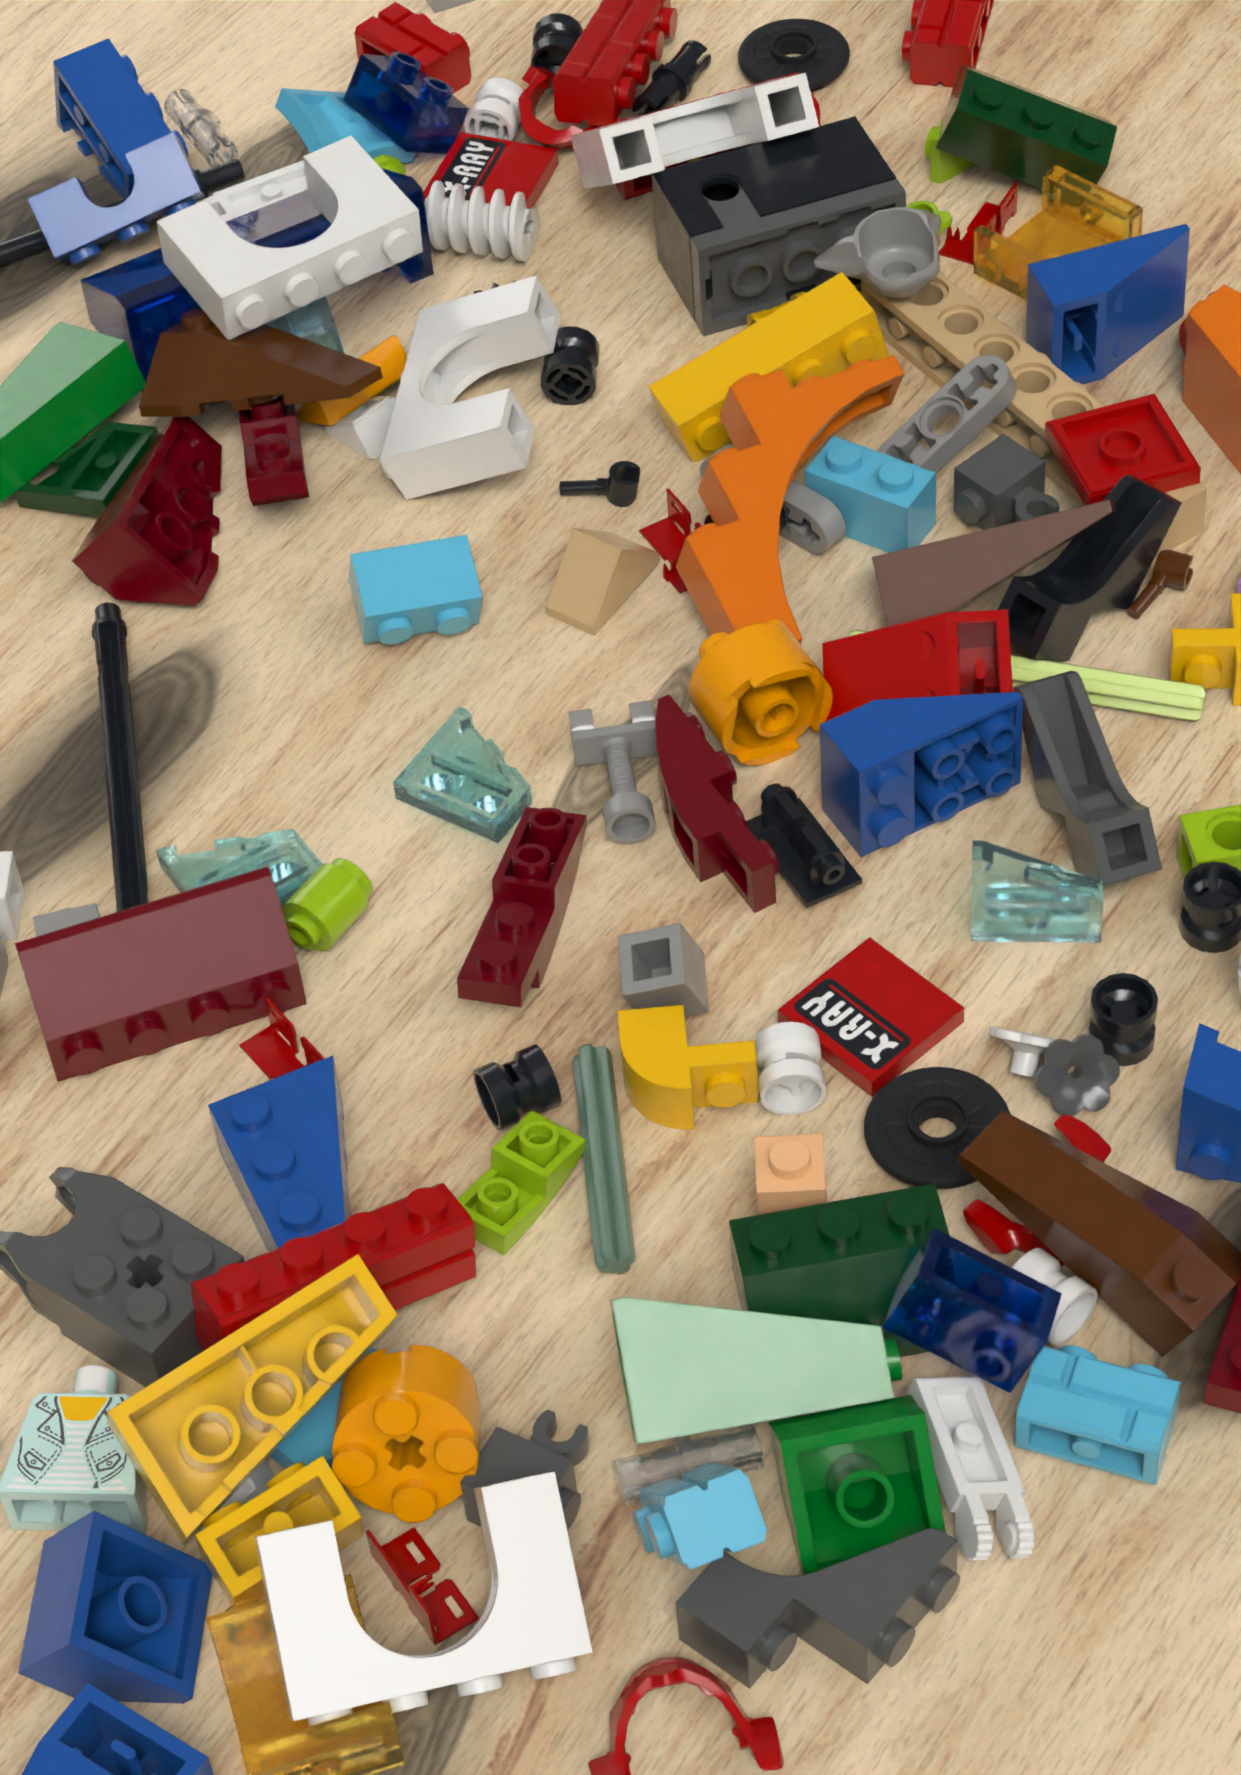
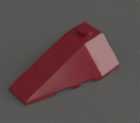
M189 416L171 417L93 525L72 562L83 571L92 583L101 586L116 600L196 606L203 600L218 571L219 555L212 552V538L219 532L220 518L213 515V498L221 491L222 446Z

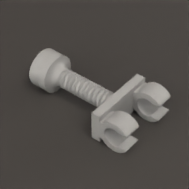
M652 700L629 703L631 723L594 728L591 709L568 712L576 766L607 762L613 797L608 799L603 808L605 828L609 838L621 844H634L645 840L653 833L656 826L650 799L636 790L631 761L633 758L657 755L655 715Z

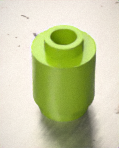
M337 858L331 864H322L282 906V911L293 943L305 950L327 951L338 941L368 907V897L372 894L373 887L362 869L343 858Z

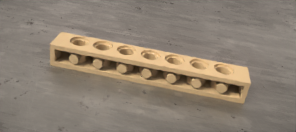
M941 270L923 290L903 298L881 297L866 288L861 282L862 296L875 311L884 340L941 388L968 362L976 357L995 355L1004 360L1016 381V395L1011 404L987 427L998 436L1002 434L1008 436L1046 461L1045 475L1079 504L1085 506L1045 438V422L1101 408L1104 405L1093 397L1081 383L1075 382L1052 364L1051 360L1044 353L1036 351L1020 338L1008 324L1002 323L984 309L976 298L967 295L953 284ZM985 380L980 384L979 388L984 386L991 389L997 382L992 384ZM965 398L962 400L968 411L974 407L973 404L970 406ZM1201 481L1195 485L1164 492L1182 503L1154 559L1157 558L1162 550H1171L1203 532L1207 488L1203 486Z

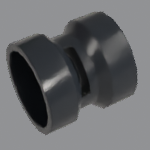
M554 13L542 17L536 23L533 30L531 65L545 68L556 74L583 32L579 22L573 17L562 13Z
M572 326L559 328L553 353L544 355L545 363L541 372V388L544 394L556 403L562 405L581 404L590 399L596 390V367L599 363L600 345L596 337L588 330Z
M1221 862L1202 863L1192 868L1185 876L1183 883L1182 901L1184 905L1181 910L1179 926L1182 938L1191 947L1202 952L1218 953L1228 951L1237 946L1241 941V871L1227 863Z
M1119 973L1105 977L1092 989L1090 1002L1092 1018L1090 1020L1089 1034L1094 1035L1102 1042L1104 1053L1113 1056L1118 1061L1119 1066L1124 1067L1138 1064L1147 1059L1153 1051L1156 1032L1154 1022L1156 1021L1158 996L1155 988L1147 980L1137 975Z
M537 1044L517 1051L513 1061L503 1065L491 1062L473 1070L474 1082L481 1103L497 1130H502L519 1123L521 1115L530 1110L543 1113L561 1105V1094L556 1077L547 1057Z

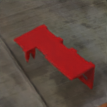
M1017 182L1013 184L999 205L989 202L984 203L967 227V233L962 240H960L958 227L954 236L952 235L951 226L948 227L947 238L939 251V255L980 266L982 257L988 248L991 249L995 244V234H1002L1007 221L1017 213Z
M668 488L666 489L668 517L640 529L639 532L654 550L660 554V557L671 564V569L669 570L664 563L663 578L666 582L669 581L681 594L688 590L676 569V565L685 539L691 533L690 524H692L689 510ZM675 521H676V522L678 523V525L684 530V534H683V533L679 530V528L674 524ZM699 522L695 523V529L702 526Z
M267 997L265 1002L271 1025L239 1044V1046L271 1080L305 1066L295 1056L299 1053L294 1025ZM277 1032H280L290 1042V1045ZM304 1036L300 1038L307 1065L325 1059Z
M415 1527L382 1547L370 1530L366 1531L372 1557L387 1575L395 1590L399 1591L404 1598L409 1610L417 1618L434 1645L439 1644L479 1619L455 1583L450 1579H446L434 1586L436 1590L420 1598V1594L434 1585V1582H428L433 1578L432 1574L440 1570L441 1564ZM412 1541L425 1558L419 1564L406 1547ZM424 1575H426V1578L421 1579V1580H419L418 1582H416V1583H414L413 1585H411V1586L408 1587L409 1584L413 1583L414 1581H416V1580H418L419 1578H421V1577H423ZM452 1596L464 1615L456 1618L444 1601L446 1598Z

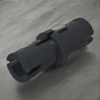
M689 40L682 45L680 51L669 63L658 66L652 74V82L635 98L632 107L633 112L638 111L646 103V106L636 117L671 107L678 99L680 102L685 100L692 90L694 80L711 63L710 54L705 55L697 63L700 56L707 50L703 44L695 40Z

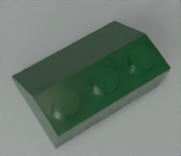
M961 63L956 74L936 149L1085 205L1108 167L1117 126L1105 118Z
M935 1183L729 1220L732 1269L742 1310L881 1326L883 1339L895 1338L900 1357L967 1345L952 1243Z

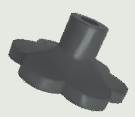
M1081 1034L1072 1041L1056 1039L1050 1042L1044 1052L1045 1064L1035 1074L1037 1089L1043 1095L1051 1098L1052 1107L1061 1115L1074 1116L1083 1108L1088 1111H1099L1104 1108L1110 1100L1109 1086L1118 1079L1120 1074L1118 1061L1113 1056L1104 1053L1102 1042L1092 1034ZM1072 1066H1075L1074 1071L1071 1072V1073H1068L1069 1069H1070Z

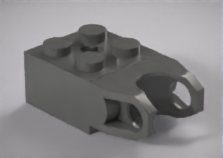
M58 1167L49 1176L56 1186L55 1198L73 1214L67 1225L59 1231L46 1236H29L21 1232L0 1231V1269L18 1284L33 1310L57 1324L62 1335L145 1388L204 1351L199 1344L195 1332L194 1313L196 1311L192 1302L191 1283L217 1273L228 1264L245 1262L242 1254L116 1178L82 1172L68 1167Z

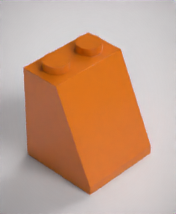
M1223 284L1207 299L1198 301L1187 315L1185 321V330L1187 331L1186 355L1182 364V374L1184 375L1182 401L1241 474V293Z

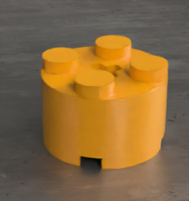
M770 620L765 623L752 624L730 634L718 632L708 637L700 646L699 657L701 659L693 671L689 684L690 701L723 749L728 754L735 755L740 763L757 766L785 758L801 747L796 739L810 726L816 733L820 729L819 725L826 721L832 706V689L810 656L782 621Z
M410 1345L409 1351L386 1354V1348L371 1352L359 1360L346 1375L339 1392L332 1444V1471L338 1481L362 1503L376 1510L395 1514L399 1519L408 1523L426 1521L432 1517L435 1510L447 1506L463 1494L460 1482L464 1476L476 1474L480 1452L482 1410L477 1394V1385L470 1371L452 1355L426 1345Z

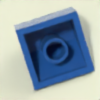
M92 1511L46 1539L43 1543L18 1674L73 1698L89 1683L118 1702L180 1704L188 1702L193 1698L212 1579L210 1569L205 1562L103 1514Z

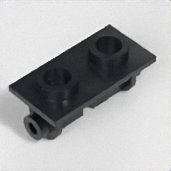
M774 783L763 790L760 797L762 801L761 815L747 820V828L758 841L764 839L770 844L777 856L780 873L806 908L862 884L860 875L800 798L797 799V795L792 788L782 787L781 784Z

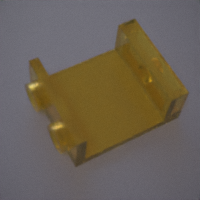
M1056 165L1043 175L1042 210L1008 238L983 225L974 230V274L1027 300L1028 264L1142 235L1143 207Z
M345 1575L344 1581L350 1607L357 1622L367 1634L352 1575ZM253 1599L240 1601L230 1606L225 1612L206 1617L239 1736L240 1749L247 1775H372L405 1764L389 1702L382 1704V1701L353 1707L352 1714L313 1726L308 1725L307 1718L296 1721L290 1718L267 1599L262 1601Z

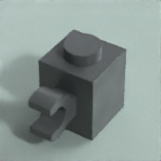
M1004 434L954 468V511L964 521L976 525L982 530L1059 512L1060 505L1055 498L1044 494L1046 461Z
M546 1410L536 1419L530 1440L496 1427L479 1453L476 1474L465 1475L460 1482L467 1521L482 1527L474 1488L546 1472H555L568 1531L578 1514L581 1504V1494L577 1492L574 1466L583 1461L589 1451L588 1427L580 1424L573 1436L567 1441H553L551 1438L557 1430L555 1413L550 1410Z

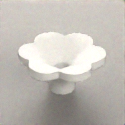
M990 1026L988 1034L1001 1039L1014 1050L1010 1072L1029 1077H1035L1040 1055L1044 1054L1045 1048H1047L1050 1042L1056 1040L1055 1038Z

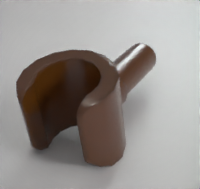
M1162 550L1157 556L1152 578L1146 588L1127 609L1128 615L1133 619H1139L1158 595L1162 594L1165 586L1186 590L1193 576V570L1189 568L1193 561V556L1173 550Z

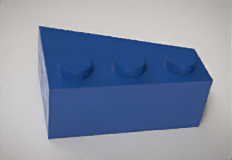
M109 38L53 61L57 125L63 132L74 129L82 138L81 141L77 142V146L85 157L93 153L97 155L103 164L99 166L100 174L122 199L130 196L134 186V175L125 156L126 153L174 132L179 137L188 157V150L182 136L177 130L170 131L163 120L160 104L152 92L145 93L138 83L137 72L131 59L126 54L120 56Z
M1199 1023L1183 1086L1176 1170L1193 1173L1208 1180L1223 1179L1241 1183V1051L1218 1043L1219 1031Z
M333 1055L208 1105L220 1154L268 1252L282 1247L291 1239L307 1237L345 1222L351 1216L347 1179V1153L343 1125V1102Z

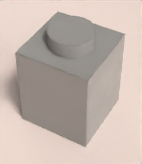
M680 923L618 936L622 997L633 1009L683 1005L685 1017L709 1012L704 952Z

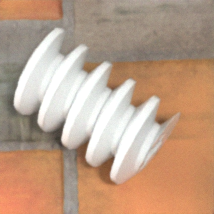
M435 180L422 208L420 222L422 245L425 248L432 244L435 249L443 251L452 246L454 251L459 253H466L472 248L474 253L480 256H486L492 251L495 257L506 259L513 254L516 260L526 262L530 259L537 240L539 228L538 211L534 206L531 209L526 208V199L523 192L517 191L511 205L506 206L505 193L502 189H496L490 203H486L483 187L476 186L472 191L470 200H465L464 186L455 183L449 198L445 197L443 182Z

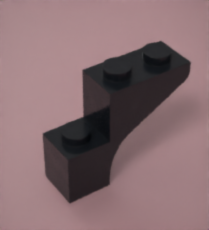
M1126 475L1121 478L1103 500H1115L1116 513L1072 539L1062 553L1043 570L1029 576L1013 577L998 610L1008 609L1010 644L1034 659L1069 661L1095 607L1128 609L1133 603L1182 502L1136 476Z

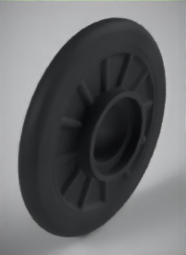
M784 19L765 24L751 32L741 43L738 51L739 66L752 82L757 84L768 79H775L797 72L799 74L806 72L810 90L835 80L845 70L850 58L848 42L838 30L825 23L809 19ZM790 53L804 54L797 57L784 56Z
M948 1067L921 1068L894 1078L875 1094L866 1111L864 1136L874 1160L883 1170L896 1179L916 1187L935 1183L937 1190L953 1189L977 1181L955 1159L1002 1111L1009 1114L1010 1111L999 1092L976 1075ZM940 1117L953 1122L957 1129L946 1137L936 1138L923 1133L919 1127L928 1119Z

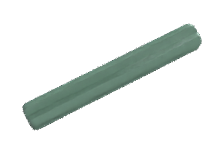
M589 1043L578 1049L579 1054L573 1059L581 1137L586 1139V1149L583 1152L594 1258L596 1267L602 1273L615 1272L620 1275L629 1271L630 1264L635 1261L636 1255L611 1052L607 1047H594Z

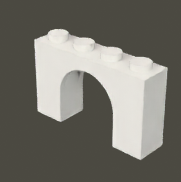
M805 72L571 135V140L584 188L612 185L663 171L666 166L748 144L770 141L817 128L819 124Z
M351 135L303 156L308 197L332 224L323 234L309 242L285 248H269L249 243L232 231L206 199L157 221L164 264L227 340L258 328L423 252L418 208Z
M537 275L420 309L379 459L384 474L388 479L395 482L406 500L527 468L535 427L510 388L457 403L453 402L474 381L496 369L553 353L562 316Z
M546 1472L474 1488L490 1566V1590L487 1603L479 1620L464 1637L445 1649L429 1654L409 1655L390 1651L372 1640L359 1625L349 1604L332 1520L255 1536L290 1718L293 1721L307 1718L310 1731L321 1730L355 1721L352 1708L382 1701L384 1714L395 1713L429 1704L427 1690L456 1684L458 1696L461 1697L503 1687L501 1673L530 1667L532 1680L577 1670L574 1657L592 1653L593 1651L555 1472Z

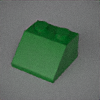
M911 1395L769 1422L781 1494L802 1575L822 1570L925 1529H939L946 1533L925 1412Z

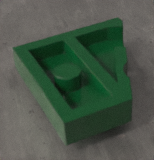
M108 422L90 434L82 444L68 449L54 460L53 463L57 470L55 473L37 485L27 482L18 489L14 496L19 507L101 516L159 435L157 428L154 426Z

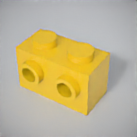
M323 1456L305 1466L304 1462H299L284 1469L267 1483L266 1487L268 1490L242 1505L241 1501H236L221 1508L203 1523L205 1529L195 1534L200 1555L237 1615L266 1597L255 1536L332 1520L338 1551L363 1537L362 1517Z

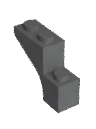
M1068 671L1014 686V692H1019L1023 697L1022 728L1040 807L1064 816L1077 876L1103 887L1162 870L1149 807L1138 803L1123 784L1080 675L1076 671Z
M925 1529L822 1570L798 1576L776 1575L760 1571L740 1562L723 1550V1558L712 1561L675 1603L679 1640L749 1689L766 1669L773 1672L785 1663L796 1645L797 1637L868 1684L884 1664L893 1667L905 1656L914 1640L915 1627L929 1610L938 1613L952 1599L960 1582V1575L957 1574V1540L939 1529Z

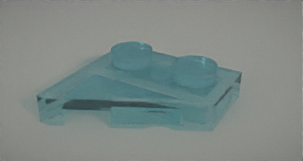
M460 706L393 782L397 800L496 843H499L522 816L525 808L532 804L531 786L516 768L510 767L504 762L503 752L492 739L484 740L473 726L472 715L467 709Z
M294 829L267 832L255 838H242L238 836L214 840V851L178 855L176 845L163 847L156 851L160 868L180 893L268 866L281 908L315 870L323 864Z
M972 840L971 941L1101 943L1103 881L983 840Z

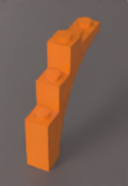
M895 355L874 362L871 359H863L850 365L845 371L825 378L819 375L808 377L800 381L793 388L782 369L762 376L758 373L748 374L738 379L729 387L719 418L735 447L717 453L708 461L698 489V493L714 523L705 524L692 531L686 537L676 565V569L711 635L718 632L730 634L752 624L780 620L801 644L803 638L786 599L778 558L779 520L785 494L797 472L822 444L854 421L892 405L905 374Z

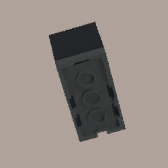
M855 116L652 173L658 260L694 322H696L703 337L747 324L748 314L767 310L788 302L791 295L803 291L807 293L836 276L838 273L815 268L814 259L839 240L851 236L857 225L874 212L894 207H906L905 189L896 179V176ZM847 277L860 292L861 280Z

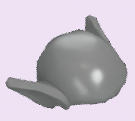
M909 207L878 210L863 219L853 230L851 236L839 240L832 247L814 259L815 268L838 274L843 272L847 277L860 279L866 288L881 297L903 298L912 296L923 290L937 276L940 270L938 246L940 245L939 231L941 218L930 211Z

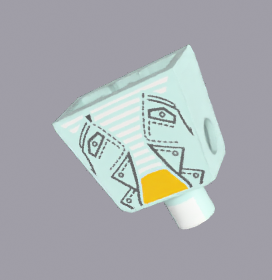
M98 1365L81 1367L76 1372L72 1393H41L32 1399L0 1480V1500L11 1529L63 1530L92 1511H96L139 1532H146L148 1524L147 1486L107 1424L108 1411L131 1397L126 1394H116L118 1376L114 1371Z

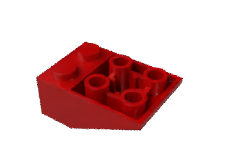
M1008 609L944 612L822 643L823 676L830 685L833 694L831 710L825 722L873 700L1013 692Z

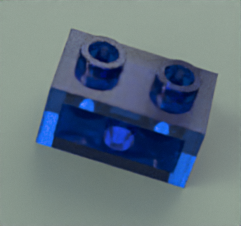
M395 51L391 56L361 54L343 101L404 151L447 154L458 137L469 110L465 104L452 95L453 88L439 79L429 77L420 69L421 63L406 53Z
M933 1228L900 1278L882 1328L1011 1393L1046 1345L1062 1293Z

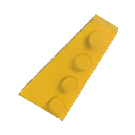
M841 272L652 383L648 388L664 425L694 463L711 456L724 445H734L719 416L729 387L738 379L752 373H758L762 376L782 369L793 388L800 381L808 377L819 375L825 378L845 371L857 361L871 359L874 362L889 357V353L875 311L844 273Z
M359 1254L108 1411V1426L183 1546L190 1541L203 1527V1523L225 1504L348 1374L350 1369L391 1328L397 1313Z

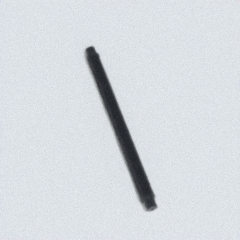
M106 602L100 604L95 609L92 637L95 640L96 663L99 673L98 688L116 909L119 912L148 903V883L140 794L137 785L138 771L131 693L128 684L127 625L122 620L120 607L114 603Z

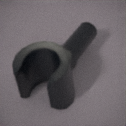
M620 461L610 467L608 478L560 481V495H607V499L613 505L627 507L637 497L640 467L630 461Z

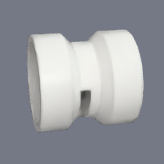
M505 78L486 80L476 95L475 104L470 108L464 123L465 133L513 141L518 124L521 122L518 99L523 93V89L515 82Z
M782 1022L761 1031L755 1039L757 1067L762 1072L758 1081L760 1100L763 1106L775 1114L798 1115L809 1112L822 1104L826 1097L824 1072L818 1065L821 1060L819 1035L815 1029L804 1023Z
M1035 1248L1023 1255L1010 1269L1001 1284L997 1300L1002 1307L1015 1317L1027 1316L1034 1322V1328L1038 1335L1051 1345L1060 1346L1074 1337L1084 1326L1097 1303L1098 1293L1094 1287L1081 1277L1066 1276L1061 1272V1265L1056 1258L1042 1248Z

